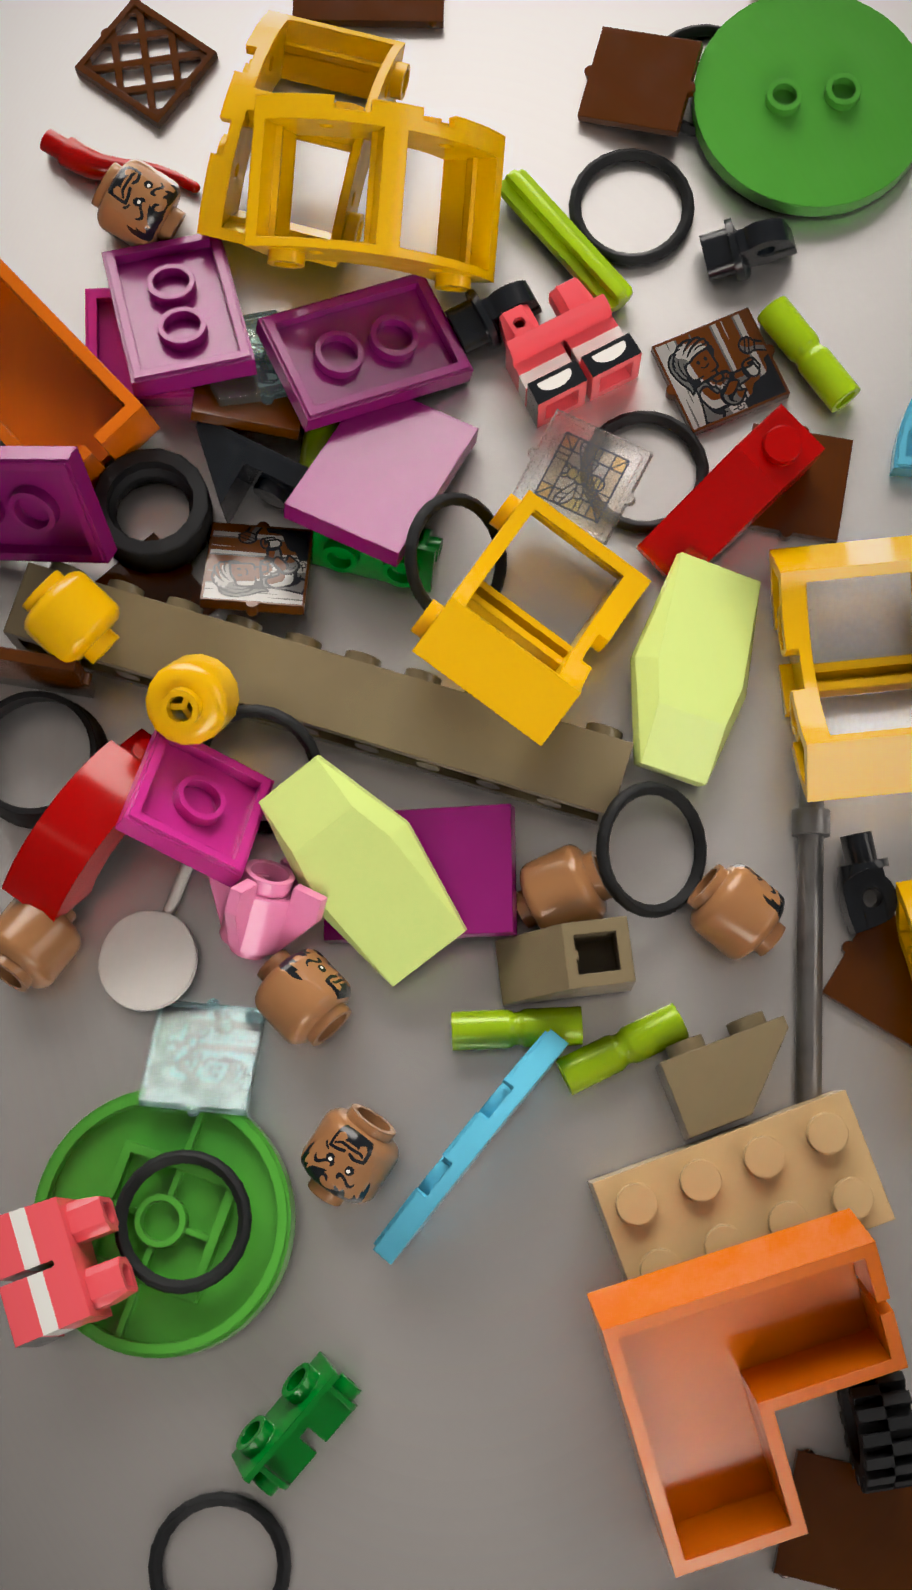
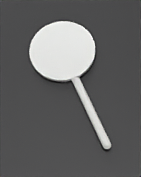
M183 863L180 865L163 910H144L123 918L110 930L101 946L98 959L101 983L112 999L128 1009L149 1012L167 1007L186 992L194 979L198 965L197 944L189 928L174 916L193 868Z

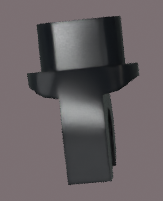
M731 218L724 220L725 228L699 235L710 281L733 274L737 275L738 281L746 280L751 275V267L776 261L797 253L792 230L782 218L756 221L739 230L735 229Z
M518 280L506 284L482 300L476 291L471 289L465 292L466 301L444 311L465 354L486 343L492 349L501 346L499 317L502 313L520 304H528L534 316L542 312L526 280Z
M872 831L840 837L846 865L837 867V887L842 914L850 934H857L889 921L897 907L896 889L885 876L883 870L884 866H889L888 857L877 859ZM868 889L872 890L876 895V903L873 907H868L863 901V895Z

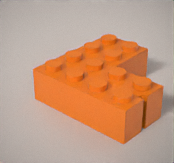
M0 259V440L6 446H77L92 486L95 488L100 474L106 469L104 465L112 458L116 460L121 456L138 450L160 427L140 401Z
M850 1208L587 1293L657 1532L675 1578L809 1534L775 1411L908 1368L895 1314L886 1301L890 1299L876 1242Z

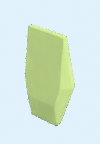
M683 552L676 555L630 658L633 759L635 766L697 787L707 785L746 698L760 581Z
M315 756L258 802L298 883L328 897L322 917L392 987L467 930L410 823L322 756Z

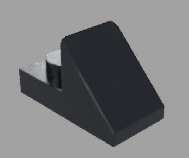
M203 422L196 424V430L227 523H230L251 485L254 486L253 492L262 500L273 506L284 508V503L302 479L308 467L221 425Z

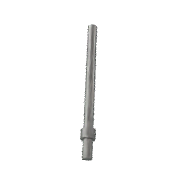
M800 780L798 783V808L792 810V837L798 838L795 1104L822 1095L824 838L830 837V810L824 808V801L807 802Z

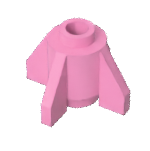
M286 858L282 859L280 863L266 859L247 861L242 878L231 888L209 877L221 924L219 931L221 939L230 947L234 954L249 960H261L266 956L276 954L322 919L328 898L302 884L298 885V881Z

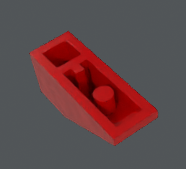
M780 404L717 464L645 537L636 549L665 579L676 555L681 552L711 563L813 466L825 448Z

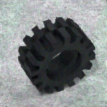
M899 1370L838 1390L837 1399L841 1406L839 1413L841 1424L844 1425L846 1448L849 1447L850 1463L852 1470L855 1469V1479L858 1486L861 1487L862 1493L868 1494L911 1487L912 1399L909 1390H906V1379L903 1372Z

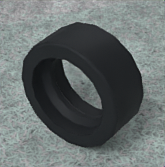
M161 448L138 449L117 458L100 474L94 491L117 547L113 557L124 567L145 574L168 573L189 564L206 547L213 522V506L209 490L199 469L182 455ZM164 482L179 487L185 493L189 502V516L186 523L176 533L161 540L141 541L129 537L122 531L117 521V508L120 501L131 490L146 483Z

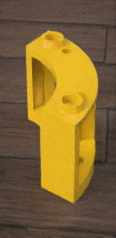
M269 10L258 22L246 43V54L254 56L250 59L249 63H245L242 72L234 71L224 100L220 119L223 122L230 123L228 134L222 136L216 154L210 153L203 187L197 234L244 245L247 212L239 210L252 147L256 93H273L276 84L282 78L368 99L365 105L366 111L371 109L372 98L396 102V99L402 101L405 97L410 78V64L402 62L405 43ZM297 135V140L349 152L350 154L332 233L290 222L289 236L361 241L364 228V214L357 212L370 163L371 141L334 136ZM306 260L336 268L340 263L332 261Z
M255 94L244 246L267 255V263L280 268H304L305 260L360 264L421 276L435 281L434 288L437 290L464 293L471 290V283H494L506 136L482 124L459 116L450 117L449 124L444 123L442 119L424 116V107L372 98L371 109L366 111L364 107L354 103L334 102V94ZM297 135L334 136L371 141L363 241L289 236ZM407 148L422 151L444 160L436 255L400 247Z
M528 490L522 500L512 493L509 495L489 522L491 526L498 530V533L446 604L443 606L433 599L410 631L421 638L412 652L538 745L542 746L581 694L583 684L592 667L582 661L590 647L599 653L607 645L652 581L531 490ZM530 515L616 578L614 584L571 644H568L483 581Z

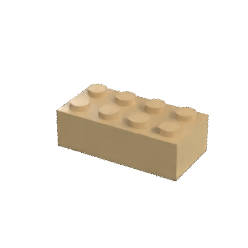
M846 1090L824 1093L810 1100L794 1104L587 1181L623 1281L848 1208L852 1210L866 1230L895 1219Z

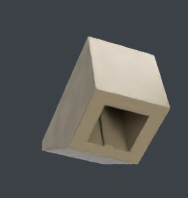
M627 916L561 923L495 941L503 1006L631 991L636 982Z
M759 1011L727 1024L726 1027L730 1036L706 1045L702 1034H699L665 1048L669 1059L660 1062L655 1069L684 1141L753 1114L789 1028L784 1015L766 1021L763 1011Z

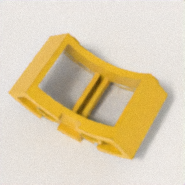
M912 535L769 549L773 629L777 630L782 656H789L790 664L778 666L785 717H790L792 732L796 738V742H792L791 749L807 802L912 792Z

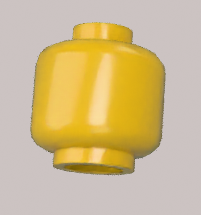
M59 570L54 571L32 592L22 605L28 612L24 621L26 633L48 654L56 656L63 662L80 661L85 657L94 665L120 638L111 629L119 619L120 607L82 571H73L65 576Z
M204 654L184 655L159 670L149 683L145 699L147 715L155 730L167 740L181 745L202 744L221 732L236 715L239 703L238 684L230 669L218 659Z

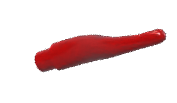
M53 129L47 130L40 142V149L57 159L60 166L88 179L102 181L104 175L114 162L123 166L131 160L103 154L83 144L76 138H67ZM143 161L174 180L185 190L191 193H198L200 191V184L182 173L162 165Z

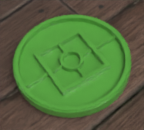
M759 0L729 18L707 44L697 67L694 80L696 91L691 100L692 121L695 126L696 137L701 150L715 172L731 188L748 200L764 208L793 216L826 217L843 214L866 206L882 197L904 177L911 167L912 44L892 21L872 7L857 0Z
M145 1089L125 1094L105 1103L84 1117L69 1131L47 1163L36 1192L34 1204L53 1197L78 1200L103 1196L110 1197L115 1208L121 1190L131 1175L148 1160L165 1152L182 1149L201 1151L217 1157L232 1168L244 1185L250 1200L252 1214L250 1238L243 1256L234 1269L217 1284L202 1291L187 1294L164 1293L147 1286L135 1276L138 1291L118 1304L111 1306L113 1316L76 1328L94 1342L126 1355L143 1358L181 1357L205 1351L233 1337L245 1328L270 1301L284 1276L292 1253L296 1222L295 1201L291 1181L279 1152L265 1132L247 1115L243 1113L143 1104L146 1093ZM182 1163L171 1165L152 1174L135 1193L129 1207L127 1220L129 1240L134 1253L143 1265L155 1274L177 1280L197 1278L215 1268L230 1251L237 1233L238 1214L231 1190L222 1178L214 1172L195 1164ZM114 1233L91 1241L98 1264L120 1256L115 1243Z

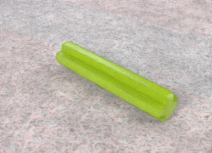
M514 169L505 176V179L502 180L501 198L573 277L579 279L593 298L604 293L611 311L617 312L632 297V287L526 170Z

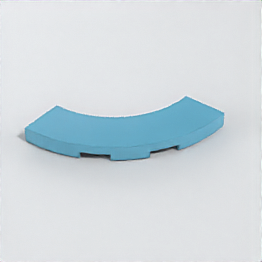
M552 1029L549 1032L545 1031L503 1079V1083L491 1095L480 1111L476 1112L442 1154L443 1157L428 1173L421 1184L411 1193L373 1243L376 1245L373 1250L390 1265L424 1227L486 1146L543 1079L569 1044Z

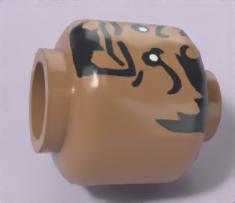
M131 159L123 166L114 162L104 175L92 199V205L98 208L97 220L99 226L131 247L157 242L158 239L161 241L173 239L186 215L185 212L177 208L181 196L179 185L171 178L139 159Z
M737 863L728 868L723 867L721 864L716 865L697 884L687 900V903L693 907L690 915V924L693 929L732 960L743 958L753 951L759 956L765 955L780 940L786 929L779 922L785 906L783 896L751 868L742 863Z
M283 949L268 959L257 973V977L262 983L255 995V1006L260 1014L290 1044H303L309 1041L313 1046H318L337 1032L352 1013V1010L347 1006L351 997L349 983L317 950L303 949L291 955L286 949Z
M357 1103L352 1104L349 1109L335 1108L327 1112L303 1148L301 1163L307 1174L311 1177L308 1182L309 1189L324 1202L337 1207L341 1206L343 1201L361 1204L372 1200L398 1161L399 1149L393 1140L396 1135L394 1127L378 1113Z

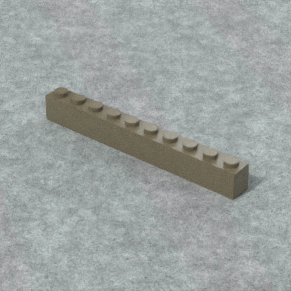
M51 562L49 568L28 563L3 630L16 649L48 654L24 630V621L28 612L22 605L32 592L54 571L59 570L65 576L70 572L82 570L62 562ZM110 579L108 585L95 582L120 607L119 619L111 628L120 638L94 665L85 657L78 661L85 670L148 689L149 683L158 671L184 655L204 654L218 659L230 669L238 684V706L259 704L277 708L301 723L313 739L597 825H600L601 818L608 805L620 792L634 743L622 740L623 733L616 728L595 722H589L586 728L560 721L544 744L540 746L467 691L462 692L442 686V680L427 671L407 668L405 673L401 674L381 668L382 662L379 659L364 652L347 650L345 656L321 650L322 644L319 641L300 633L288 632L284 639L262 632L263 627L259 623L243 616L229 614L224 621L204 615L203 608L183 598L168 597L167 602L164 603L144 597V590L126 581ZM246 718L288 731L285 727L271 720Z

